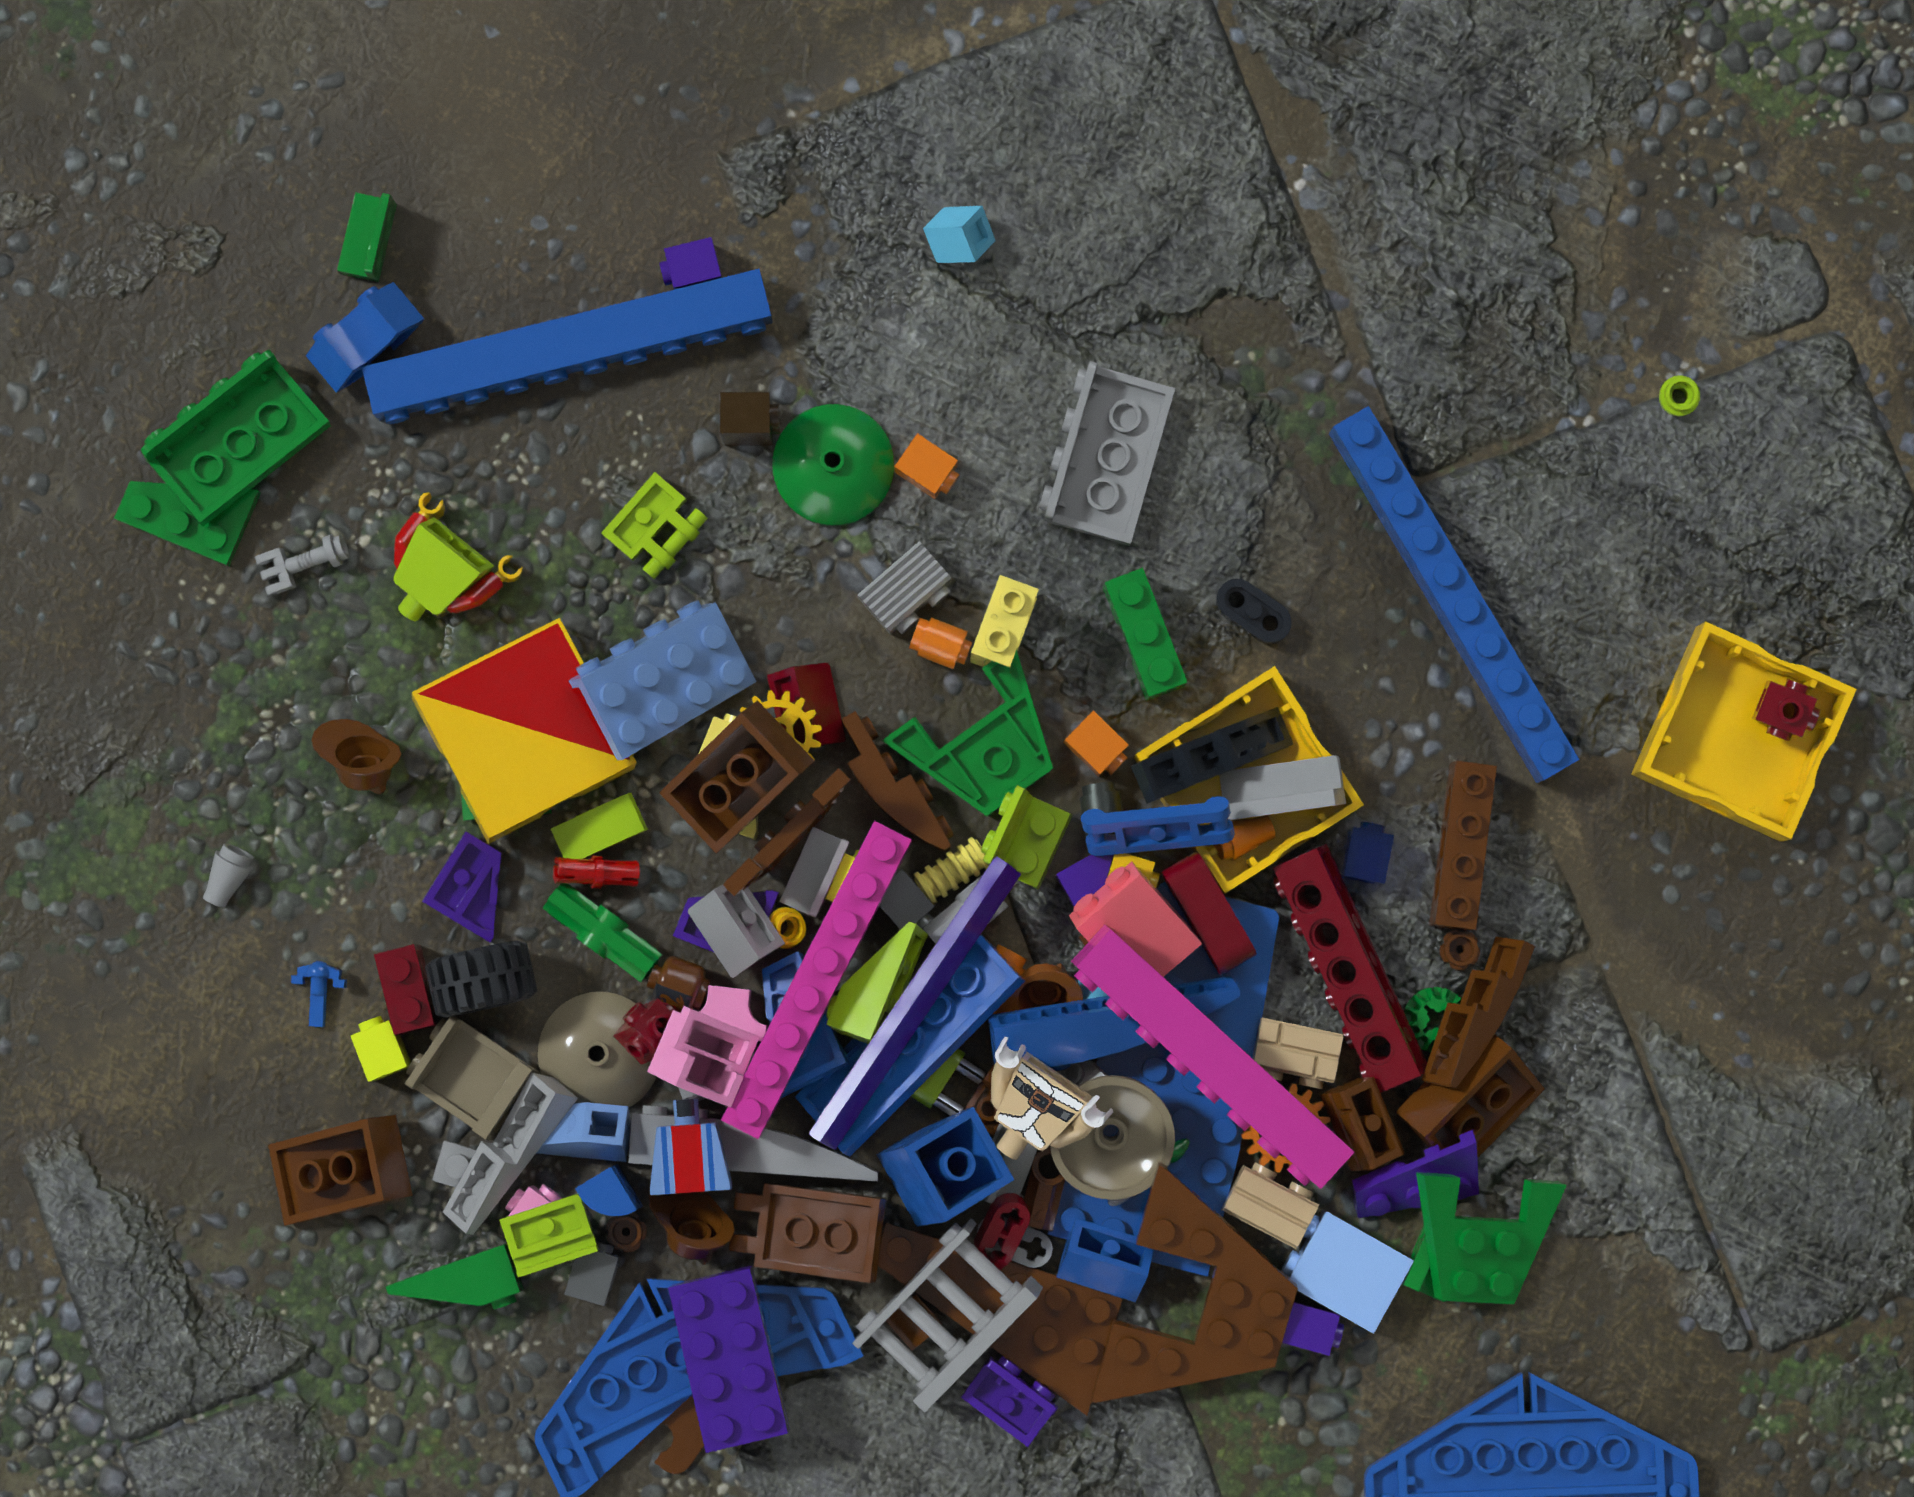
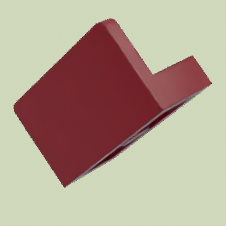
M828 663L793 666L767 675L769 688L773 691L777 700H781L784 692L789 691L791 703L795 704L802 697L805 699L802 710L805 713L815 710L817 714L809 721L811 725H820L822 731L814 733L812 739L819 741L821 746L845 742V733L832 673ZM774 707L776 718L781 717L786 708ZM799 718L793 726L794 737L804 745L805 728Z

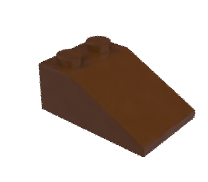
M396 1115L366 1118L268 1145L284 1226L413 1196Z

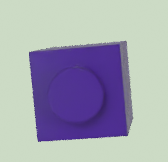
M712 237L664 248L666 261L659 262L665 286L673 284L675 290L722 278Z
M1294 1301L1282 1343L1330 1356L1331 1348H1338L1340 1345L1344 1324L1338 1323L1340 1315L1336 1312Z

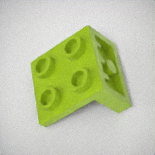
M1017 785L1014 793L1008 792L1005 795L998 813L1003 817L997 830H990L987 834L981 852L985 854L983 861L987 865H990L994 857L998 856L1021 873L1017 881L1039 890L1073 815L1033 797L1025 788Z

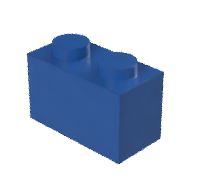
M1076 1218L1064 1245L1057 1278L1136 1302L1148 1277L1154 1249L1136 1245V1236Z

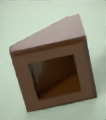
M914 1293L911 1297L943 1326V1322L923 1299ZM900 1308L886 1320L912 1351L929 1338Z

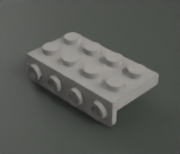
M1090 361L1087 370L1079 368L1073 392L1080 394L1076 409L1069 407L1067 409L1061 431L1069 433L1065 448L1056 447L1050 470L1056 471L1057 476L1053 487L1045 485L1039 509L1046 511L1044 522L1130 546L1175 388L1097 366L1098 363Z

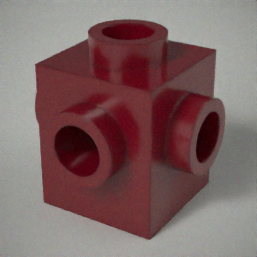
M1787 679L1785 686L1767 681L1752 719L1769 725L1766 733L1790 741L1792 734L1803 737L1805 730L1813 731L1820 714V709L1815 707L1817 698L1808 695L1810 687ZM1787 703H1791L1794 707V713L1786 718L1783 714V707Z
M659 998L644 1005L638 1002L623 1016L622 1019L625 1023L613 1037L641 1065L650 1062L654 1057L672 1011L675 1009L671 1005L661 1002Z

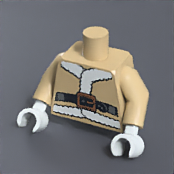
M1003 1038L995 1052L996 1063L991 1077V1103L997 1109L994 1119L1007 1128L996 1145L1003 1154L1017 1160L1028 1143L1042 1152L1049 1145L1060 1149L1084 1139L1095 1128L1102 1126L1112 1115V1108L1107 1112L1098 1110L1095 1104L1100 1098L1098 1095L1091 1096L1030 1053L1026 1052L1024 1054L1026 1050L1025 1045L1022 1044L1018 1051H1012L1006 1044L1009 1038Z

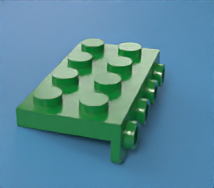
M266 350L262 354L257 352L248 357L242 364L241 370L230 379L226 377L216 382L209 390V395L198 404L191 403L184 407L178 413L177 420L166 429L159 428L152 432L145 439V445L141 448V453L148 464L203 527L331 425L329 420L280 365L272 351Z

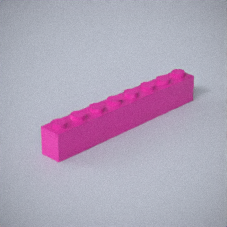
M876 821L873 822L744 1074L731 1108L727 1107L721 1121L756 1139L761 1138L912 843L911 839Z
M1104 924L1073 958L1071 962L1080 969L1074 976L1092 993L1097 987L1103 990L1110 997L1105 1005L1122 1020L1130 1015L1141 1025L1135 1031L1153 1048L1160 1042L1171 1052L1166 1060L1183 1076L1189 1071L1194 1073L1201 1080L1196 1087L1214 1104L1220 1098L1232 1109L1226 1115L1240 1128L1246 1131L1252 1126L1261 1134L1262 1137L1257 1143L1274 1159L1280 1153L1292 1163L1287 1170L1305 1187L1312 1181L1322 1189L1353 1155L1354 1151L1108 926Z

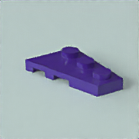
M1473 1130L1459 1135L1461 1142L1441 1150L1438 1144L1425 1149V1157L1414 1162L1405 1164L1404 1162L1397 1161L1352 1180L1354 1207L1357 1217L1381 1216L1388 1212L1408 1208H1421L1416 1172L1451 1174L1460 1177L1457 1200L1479 1195L1477 1142Z

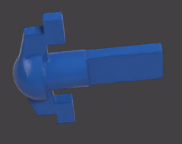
M316 961L310 965L297 967V975H291V984H305V977H311L309 1026L325 1027L327 978L333 979V987L347 988V979H341L342 970L334 968L323 961Z

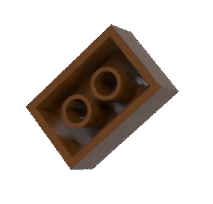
M757 700L741 712L659 793L715 853H718L815 761Z

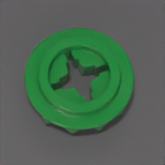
M1441 987L1423 989L1408 1001L1404 1009V1014L1421 1050L1432 1051L1439 1030L1438 1027H1435L1431 1030L1428 1029L1426 1032L1422 1031L1430 1021L1427 1015L1428 1012L1424 1007L1427 1006L1429 1010L1432 1009L1438 1013L1442 1010L1445 1011L1448 1002L1461 1003L1462 998L1449 989Z

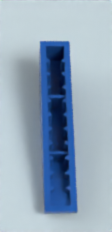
M1232 976L1172 985L1205 1016L1240 997V989ZM1109 996L992 1014L988 1018L994 1064L996 1063L995 1052L1004 1037L1009 1038L1006 1042L1009 1049L1018 1051L1023 1044L1026 1046L1024 1054L1026 1052L1030 1053L1055 1071L1065 1070L1073 1063L1119 1053L1147 1042L1135 1032L1141 1026L1130 1015L1122 1020L1105 1005L1110 998Z

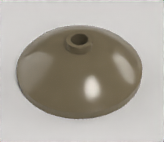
M589 992L576 996L562 1004L549 1017L541 1032L538 1044V1064L541 1075L554 1077L578 1098L575 1103L628 1106L629 1108L640 1101L651 1089L657 1076L647 1072L651 1061L641 1065L613 1037L625 1023L622 1019L623 1016L636 1003L615 993ZM596 1045L601 1046L605 1052L604 1058L599 1062L593 1061L590 1057V1050Z
M1116 1075L1101 1076L1079 1084L1078 1087L1091 1096L1098 1095L1100 1097L1095 1103L1098 1110L1107 1112L1112 1108L1113 1113L1102 1126L1095 1128L1084 1139L1060 1149L1050 1146L1057 1169L1074 1188L1095 1198L1117 1200L1132 1197L1152 1186L1158 1162L1163 1163L1167 1168L1173 1155L1175 1131L1167 1106L1151 1088L1132 1078ZM1107 1125H1115L1119 1130L1115 1136L1108 1137L1104 1135L1103 1129Z

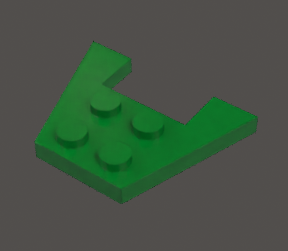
M1017 650L1010 667L991 661L981 668L1005 702L941 749H938L916 717L882 740L985 816H989L1000 808L1005 795L1008 792L1014 793L1017 785L1026 789L1054 769Z
M1416 1172L1434 1297L1442 1301L1515 1304L1567 1184L1559 1181L1524 1179L1518 1220L1455 1216L1460 1177L1451 1174Z

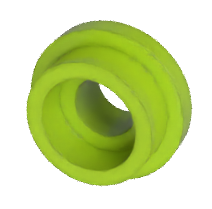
M1682 375L1673 376L1661 386L1659 402L1668 414L1677 417L1686 416L1697 408L1700 402V390L1691 378ZM1674 390H1681L1685 394L1686 399L1684 403L1679 404L1673 400L1672 393Z

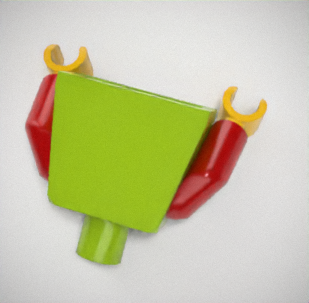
M429 492L423 493L420 496V511L418 513L414 512L396 535L394 544V565L397 571L393 580L396 585L408 593L398 606V610L403 616L415 622L420 619L426 609L432 614L439 616L446 611L458 614L481 606L503 588L502 582L509 583L518 580L523 569L521 567L512 575L506 574L502 566L513 557L506 555L499 561L497 571L495 573L490 572L494 567L492 563L437 520L445 512L443 500L433 510L425 508L432 498Z

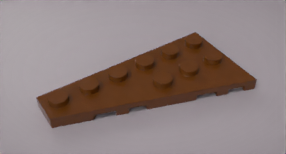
M886 1222L881 1237L878 1266L906 1285L943 1245L939 1242V1238ZM955 1250L938 1266L984 1311L989 1309L994 1314L1004 1304L999 1299L1002 1295ZM1010 1261L1007 1266L1000 1269L1010 1281L1014 1283L1017 1280L1022 1285L1032 1276L1043 1289L1038 1298L990 1347L1087 1416L1113 1319H1117L1123 1298L1057 1278V1275ZM927 1279L914 1291L969 1332L975 1333L971 1328L973 1323Z

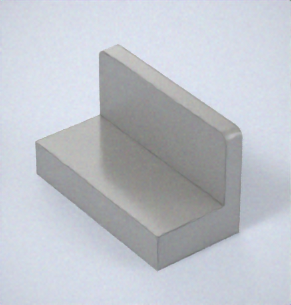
M812 827L779 902L818 919L845 853L847 854L851 845L850 842Z
M722 884L688 909V914L732 978L738 976L751 965L785 944L749 888L744 891L741 890L734 897Z

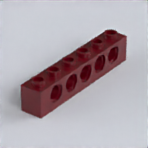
M1327 844L1274 867L1273 869L1276 874L1273 878L1275 887L1279 895L1283 899L1287 898L1293 911L1291 914L1293 927L1298 935H1304L1310 948V951H1308L1310 964L1317 974L1321 973L1328 987L1325 989L1327 1001L1335 1012L1339 1011L1345 1025L1342 1027L1344 1038L1351 1049H1356L1362 1064H1360L1359 1068L1362 1077L1374 1076L1381 1093L1424 1074L1427 1065L1425 1057ZM1308 885H1314L1319 889L1321 893L1319 905H1314L1307 900L1305 891ZM1325 922H1329L1337 928L1339 937L1336 943L1330 942L1324 937L1323 925ZM1342 960H1347L1354 965L1356 969L1354 980H1348L1341 974L1340 963ZM1359 998L1367 999L1372 1004L1373 1015L1371 1018L1364 1017L1359 1013L1357 1009ZM1376 1036H1382L1388 1040L1391 1046L1389 1055H1382L1376 1050L1374 1046Z

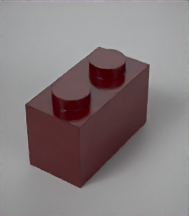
M412 944L374 954L393 1034L403 1035L436 1026L440 1020L439 1016L435 1014L421 945Z

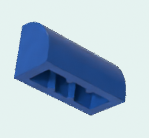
M618 1164L611 1166L575 1188L582 1201L600 1214L622 1216L643 1207Z

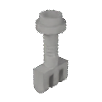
M330 534L323 537V546L288 559L283 548H276L255 556L257 565H265L272 561L274 563V567L260 572L262 580L266 581L278 577L280 581L265 587L267 596L276 595L295 588L296 584L292 574L303 569L305 570L327 561L333 567L342 565L343 560L349 558L348 547L341 535L334 537Z

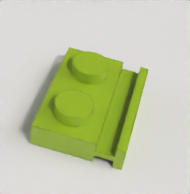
M578 1193L500 1219L518 1278L599 1251L585 1204Z

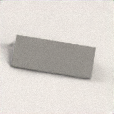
M1337 755L1235 769L1219 775L1222 797L1229 801L1231 811L1228 817L1229 820L1346 804L1340 758Z

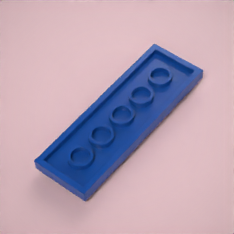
M982 934L838 1145L843 1154L850 1157L1025 982ZM852 1039L844 1047L850 1065L805 1086L795 1096L815 1121L818 1120L868 1046L867 1043Z

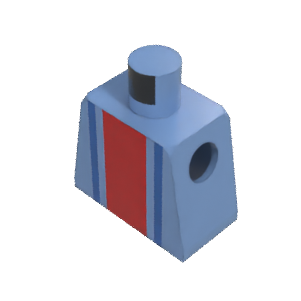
M698 1099L673 1100L675 1125L659 1126L656 1128L650 1195L732 1189V1180L718 1123L699 1122Z

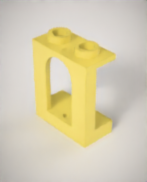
M1002 575L999 576L971 651V663L984 667L993 661L1007 667L1011 666L1037 601L1036 596L1039 589Z

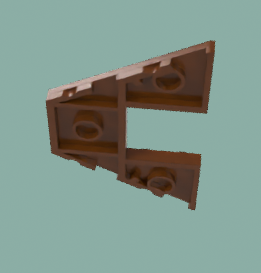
M1158 1162L1138 1231L1136 1245L1213 1265L1215 1269L1194 1341L1113 1319L1091 1396V1401L1094 1403L1275 1367L1298 1288L1295 1282L1284 1272L1278 1270L1258 1249L1256 1250L1231 1224L1204 1203L1200 1196L1183 1184L1163 1163Z

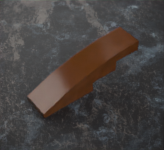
M1495 937L1484 971L1471 970L1461 1003H1447L1422 1081L1456 1088L1481 1057L1501 1025L1521 985L1535 948L1534 945L1524 940Z

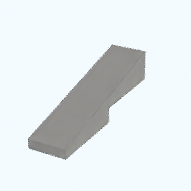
M531 1073L494 1142L481 1141L443 1213L466 1234L474 1235L578 1098L554 1077Z

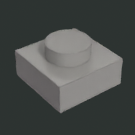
M444 1140L432 1181L456 1188L477 1149Z

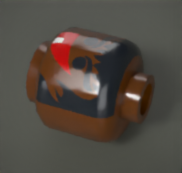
M671 956L666 959L663 966L654 965L647 988L654 990L652 1001L659 998L661 1002L671 1005L680 1013L683 1006L700 1011L711 980L705 978L706 971L702 966Z

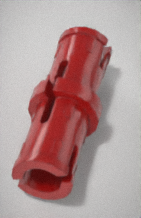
M592 856L591 859L556 857L553 867V879L555 884H591V888H601L602 885L637 887L639 883L637 879L640 877V866L637 860H602V856Z

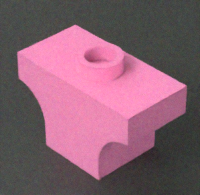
M708 986L706 1003L699 1012L759 1036L758 1041H762L768 1029V1025L758 1022L751 1012L752 990Z

